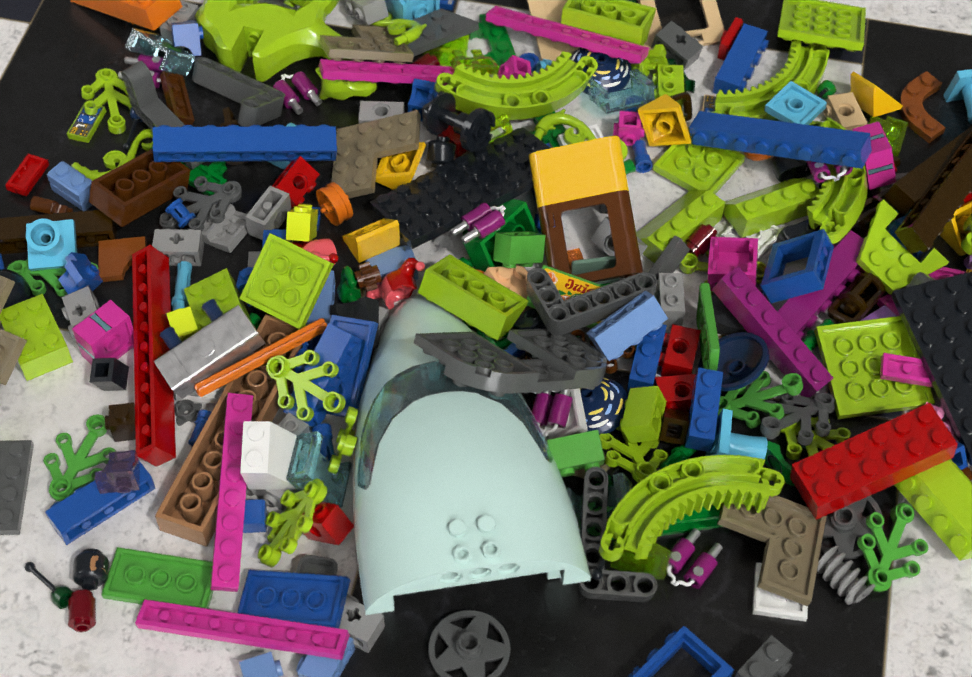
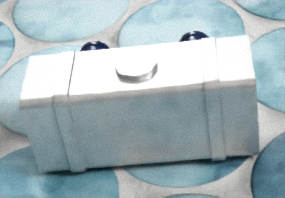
M215 299L205 302L201 308L212 323L183 342L173 327H169L160 333V337L170 351L156 359L154 363L171 389L180 398L184 399L194 392V384L253 354V351L265 344L239 305L224 314Z

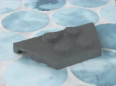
M441 8L414 19L420 25L426 24L427 26L423 29L421 36L414 42L407 44V46L414 53V56H417L479 30V23Z

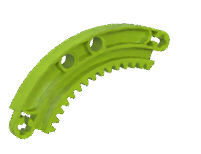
M799 40L792 41L787 63L784 64V68L780 69V73H776L775 78L771 77L770 82L766 80L764 85L759 83L757 88L751 86L750 91L744 88L743 93L736 89L735 94L730 90L727 91V94L719 90L714 103L715 112L712 113L779 121L764 111L765 105L790 81L815 95L827 66L829 49L823 44L814 43L807 47L801 46V41Z
M562 51L556 61H552L550 66L546 65L545 70L541 68L538 73L533 71L532 75L526 73L524 78L521 74H518L517 79L513 75H510L509 79L502 75L501 79H499L497 74H494L491 78L488 72L483 76L480 70L474 73L472 67L466 70L465 64L462 63L457 65L453 75L449 73L439 74L434 86L438 93L444 91L452 94L456 101V109L470 114L477 108H483L491 111L496 120L529 119L552 113L573 101L586 88L597 70L598 63L591 56H584L576 63L570 60L571 53ZM586 65H588L589 68L585 73L583 69Z
M829 117L824 122L812 121L809 124L846 130L842 125ZM827 164L831 173L830 176L836 177L837 172L833 165ZM865 165L863 169L853 168L850 174L840 176V180L828 179L822 183V189L819 190L820 195H816V200L812 201V206L806 207L811 228L815 230L820 225V230L824 229L832 244L839 242L851 230L864 208L868 190Z
M741 455L702 456L671 464L640 481L618 503L607 522L600 542L599 553L607 561H617L623 555L624 550L636 553L634 559H647L653 543H656L658 536L661 537L663 530H668L670 524L674 525L677 518L682 520L685 513L688 516L692 515L693 510L700 513L702 506L709 511L712 504L716 509H720L721 503L727 509L730 508L731 503L735 505L736 509H740L743 504L747 511H750L751 507L754 506L756 512L760 513L762 509H765L769 496L773 497L780 494L784 485V477L776 470L764 468L765 459ZM769 480L774 481V486L769 485ZM612 538L617 539L613 551L608 549Z

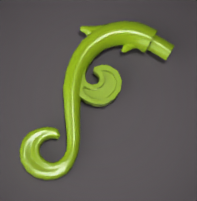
M388 12V17L370 24V26L387 27L390 35L401 34V36L394 38L396 46L414 42L421 36L423 29L427 26L426 24L420 25L417 21L410 19H392L390 12Z
M565 109L543 117L537 123L534 136L542 140L543 135H546L548 130L556 129L555 125L563 124L571 126L563 135L564 142L568 145L584 142L585 139L588 141L596 139L584 122L574 116L564 114ZM574 128L578 132V134L573 133ZM620 140L624 160L627 157L628 148L626 144L622 140Z
M151 129L141 131L134 139L127 155L117 150L106 153L103 157L104 165L113 170L134 159L141 140L146 138L153 139V131ZM153 142L142 143V149L146 151L153 147ZM77 162L71 166L92 181L112 171L98 172V170H89Z

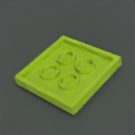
M692 142L691 144L672 145L654 164L653 171L688 191L710 190L716 194L744 163L746 156L734 150L692 145Z
M269 233L239 299L300 329L306 325L334 264Z

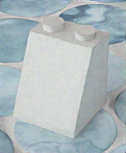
M244 421L241 475L248 489L301 490L303 438L272 422Z

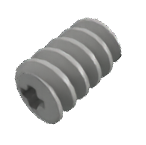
M835 546L821 557L818 562L817 573L824 572L823 579L825 581L831 580L830 586L832 589L839 588L837 594L840 597L846 596L845 602L847 605L858 603L875 588V584L873 583L866 587L865 583L868 577L858 578L857 576L861 569L857 568L851 571L850 567L853 561L850 560L843 563L846 554L843 552L836 555L838 546Z

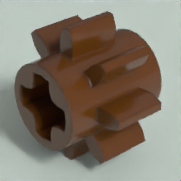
M370 262L358 265L359 270L354 272L358 288L365 287L366 292L377 289V283L382 282L378 266H371Z

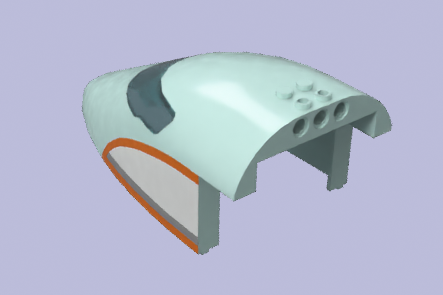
M414 295L400 303L387 320L379 338V345L375 348L358 409L355 436L358 438L353 451V516L357 562L366 615L394 611L393 596L545 572H547L548 580L560 578L563 585L591 581L572 503L548 444L521 393H505L503 397H498L490 394L489 391L470 386L460 387L453 384V379L444 375L445 365L440 364L439 360L434 356L425 354L422 348L414 344L415 335L418 333L470 332L472 330L459 317L447 312L439 305L429 302L422 295Z

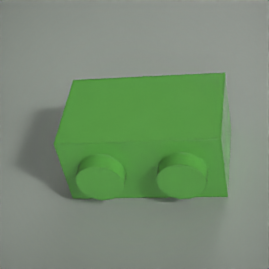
M532 231L496 232L493 260L501 262L502 266L507 268H516V264L524 267H533V263H543L546 235Z
M598 430L547 440L548 447L561 477L574 475L576 470L585 469V472H587L592 467L604 465L605 458Z

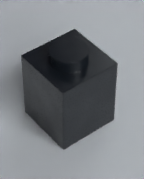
M95 358L92 360L89 382L103 391L126 390L129 366L116 358Z

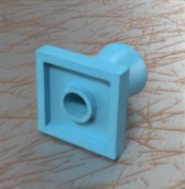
M972 69L957 71L944 93L946 102L965 101L968 122L972 124Z
M790 81L765 105L764 111L781 122L809 125L826 108L827 102Z
M38 219L26 224L29 270L65 268L64 266L67 264L65 258L71 252L77 253L75 221L73 219L60 221Z
M723 408L717 417L714 443L710 452L705 451V456L741 455L765 459L768 444L767 438L732 433L733 411Z

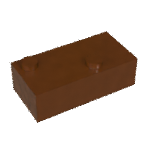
M153 149L91 181L89 202L123 227L174 198L173 191L176 187L184 186L187 189L190 169L181 162H154Z

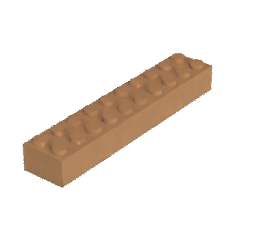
M265 314L257 329L265 344L253 352L255 353L299 329L276 317ZM303 344L282 354V356L287 359L295 357L297 352L303 348ZM267 363L227 383L155 515L160 531L206 547L208 546L216 528L227 394L253 395L251 421L272 422L280 408L278 405L279 395L276 380L272 379L266 370ZM282 364L279 365L278 372L281 370ZM286 379V380H287V387H288V390H289V388H290V386L292 385L293 382H291L290 380Z

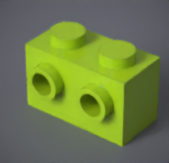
M658 64L657 73L652 75V86H656V89H653L652 101L664 94L672 96L684 92L683 65ZM683 99L677 100L676 102L683 109Z
M658 386L630 388L628 399L625 400L624 416L620 420V429L630 443L658 441L667 402Z

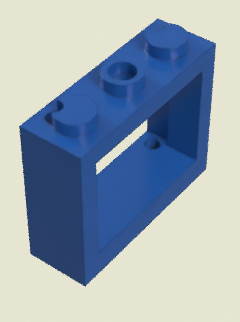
M824 229L773 244L763 280L760 284L763 295L767 296L771 304L824 288L834 249ZM808 257L804 270L783 275L786 263Z
M683 626L678 632L674 630L664 641L665 645L660 650L655 648L646 658L647 663L642 668L639 666L634 668L633 672L628 676L652 677L681 648L713 675L712 677H732L734 669L689 629Z

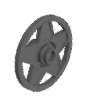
M871 496L827 515L823 538L833 537L835 546H838L836 555L844 552L846 554L844 559H854L864 555L861 549L853 552L856 537H861L864 534H871L873 536L871 529L866 524V517L862 516L866 503L870 504L874 512L882 515L879 505ZM823 544L821 545L820 552L825 554L828 550H830Z
M465 610L447 616L435 627L429 641L430 662L440 677H452L445 672L459 668L463 669L467 677H485V662L503 659L497 670L488 676L499 677L504 672L510 657V641L504 627L495 618L480 611ZM461 618H474L465 630L451 624V622ZM489 623L499 632L504 643L487 638ZM438 635H440L448 648L436 659L435 644Z

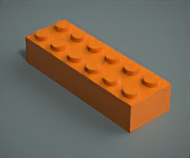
M70 0L73 3L153 31L183 7L180 0Z

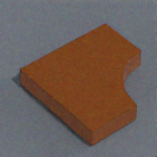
M145 236L98 241V270L103 282L124 280L126 271L132 266V254L146 247Z

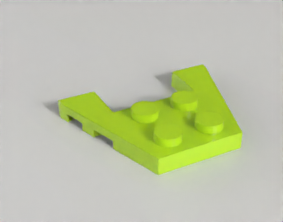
M883 199L876 206L875 216L870 222L869 232L864 238L856 263L865 272L878 277L882 281L885 291L891 295L894 290H899L909 285L917 273L923 272L929 275L946 266L949 261L935 248L931 249L920 262L885 229L898 213Z

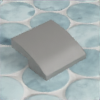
M220 202L214 204L212 209L218 208ZM229 204L223 222L214 223L210 215H208L202 231L203 241L217 249L231 253L248 233L245 219L247 214L236 211L233 204Z

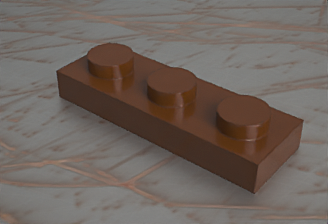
M163 70L160 79L167 107L185 125L192 126L195 120L183 75Z

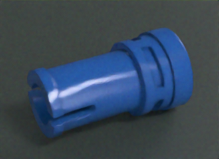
M637 140L632 145L635 156V169L639 173H646L652 169L653 164L647 153L645 141Z
M198 411L195 420L196 425L188 441L190 446L193 447L212 413L211 411Z
M322 423L312 428V435L318 445L320 460L326 463V457H328L329 462L332 454H336L332 443L331 425Z

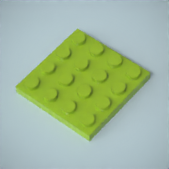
M783 0L777 37H782V39L787 41L799 40L806 44H823L828 48L840 47L852 52L862 51L865 35L866 8L822 0Z
M900 316L824 325L815 328L814 332L823 366L834 378L828 385L830 393L834 397L837 419L912 410L925 405L926 402L935 404L930 387L880 379L881 357L884 353L920 359Z

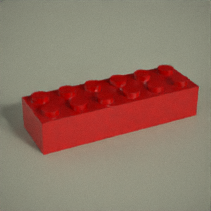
M928 403L793 463L790 478L815 520L954 458L958 443L931 403Z

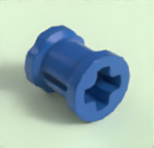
M178 198L166 208L165 212L174 217L179 223L178 227L181 229L188 225L189 221L195 218L196 215L190 213L182 204L183 200Z

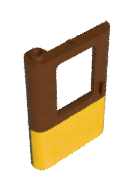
M608 136L530 153L529 161L541 233L546 235L544 251L547 266L571 274L561 218L562 213L604 204L607 206L616 266L574 276L596 283L616 278H628L642 273L643 269L620 138L618 136Z

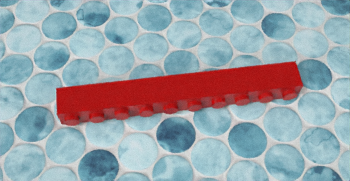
M148 245L132 254L136 456L157 467L176 458L174 391L154 363L156 359L170 351L160 337V333L170 327L166 314L171 312L169 257L152 245Z

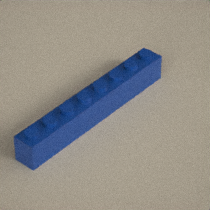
M699 111L689 126L692 145L863 169L872 151L870 133L704 111Z
M323 124L319 126L297 125L295 127H285L284 125H274L273 127H262L261 125H252L250 127H239L238 125H229L227 127H217L215 125H207L205 127H193L191 125L170 127L168 125L153 127L154 162L293 161L299 156L306 161H336V126Z

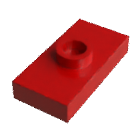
M736 17L728 31L725 30L723 32L718 59L724 61L742 28L743 19Z
M28 153L5 184L6 189L27 196L49 166L48 159Z

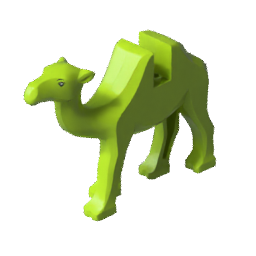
M204 0L194 16L198 26L203 28L204 39L202 41L204 45L216 54L220 64L241 72L248 56L252 57L256 80L262 83L288 65L303 59L325 57L328 60H332L326 55L319 44L320 35L341 36L325 24L326 16L333 11L339 0H306L302 7L297 10L270 3H257L259 0ZM343 58L345 61H352L351 59ZM319 67L315 69L321 78L322 89L319 94L321 100L331 97L343 101L351 96L367 97L377 89V83L369 81L352 82L349 80L331 81L322 79Z

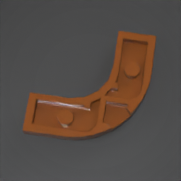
M926 71L906 85L899 102L903 105L900 115L906 125L926 142L930 143L942 135L946 127L930 116L923 107V101L938 91L942 85V82Z

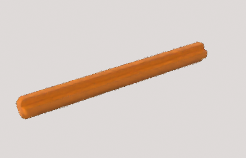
M320 318L194 384L196 393L199 397H203L267 363L270 358L282 355L324 332L327 323L323 318Z

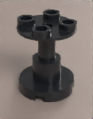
M440 91L431 105L427 106L423 112L427 131L430 134L438 135L443 133L450 125L453 127L454 132L460 135V143L463 149L472 153L473 151L481 152L489 144L493 136L490 134L491 126L495 128L494 114L483 108H477L470 114L465 112L457 114L455 113L456 101L454 96Z

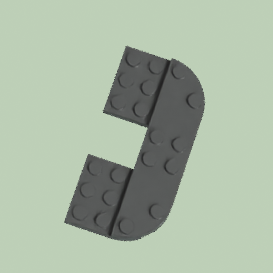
M547 329L509 330L507 339L516 344V348L531 353L534 358L531 360L517 359L474 331L418 333L414 339V344L422 348L425 354L434 356L439 360L440 364L445 365L444 375L453 379V384L460 387L470 386L489 391L490 394L498 397H503L505 393L532 392L541 394L542 391L560 392V390L580 388L593 390L602 383L607 368L606 356L595 347L571 333L557 336L551 334Z

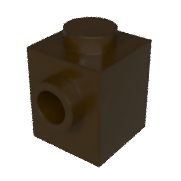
M134 402L109 405V415H105L106 430L111 431L114 442L136 440Z
M665 408L659 440L669 444L684 445L689 426V412Z

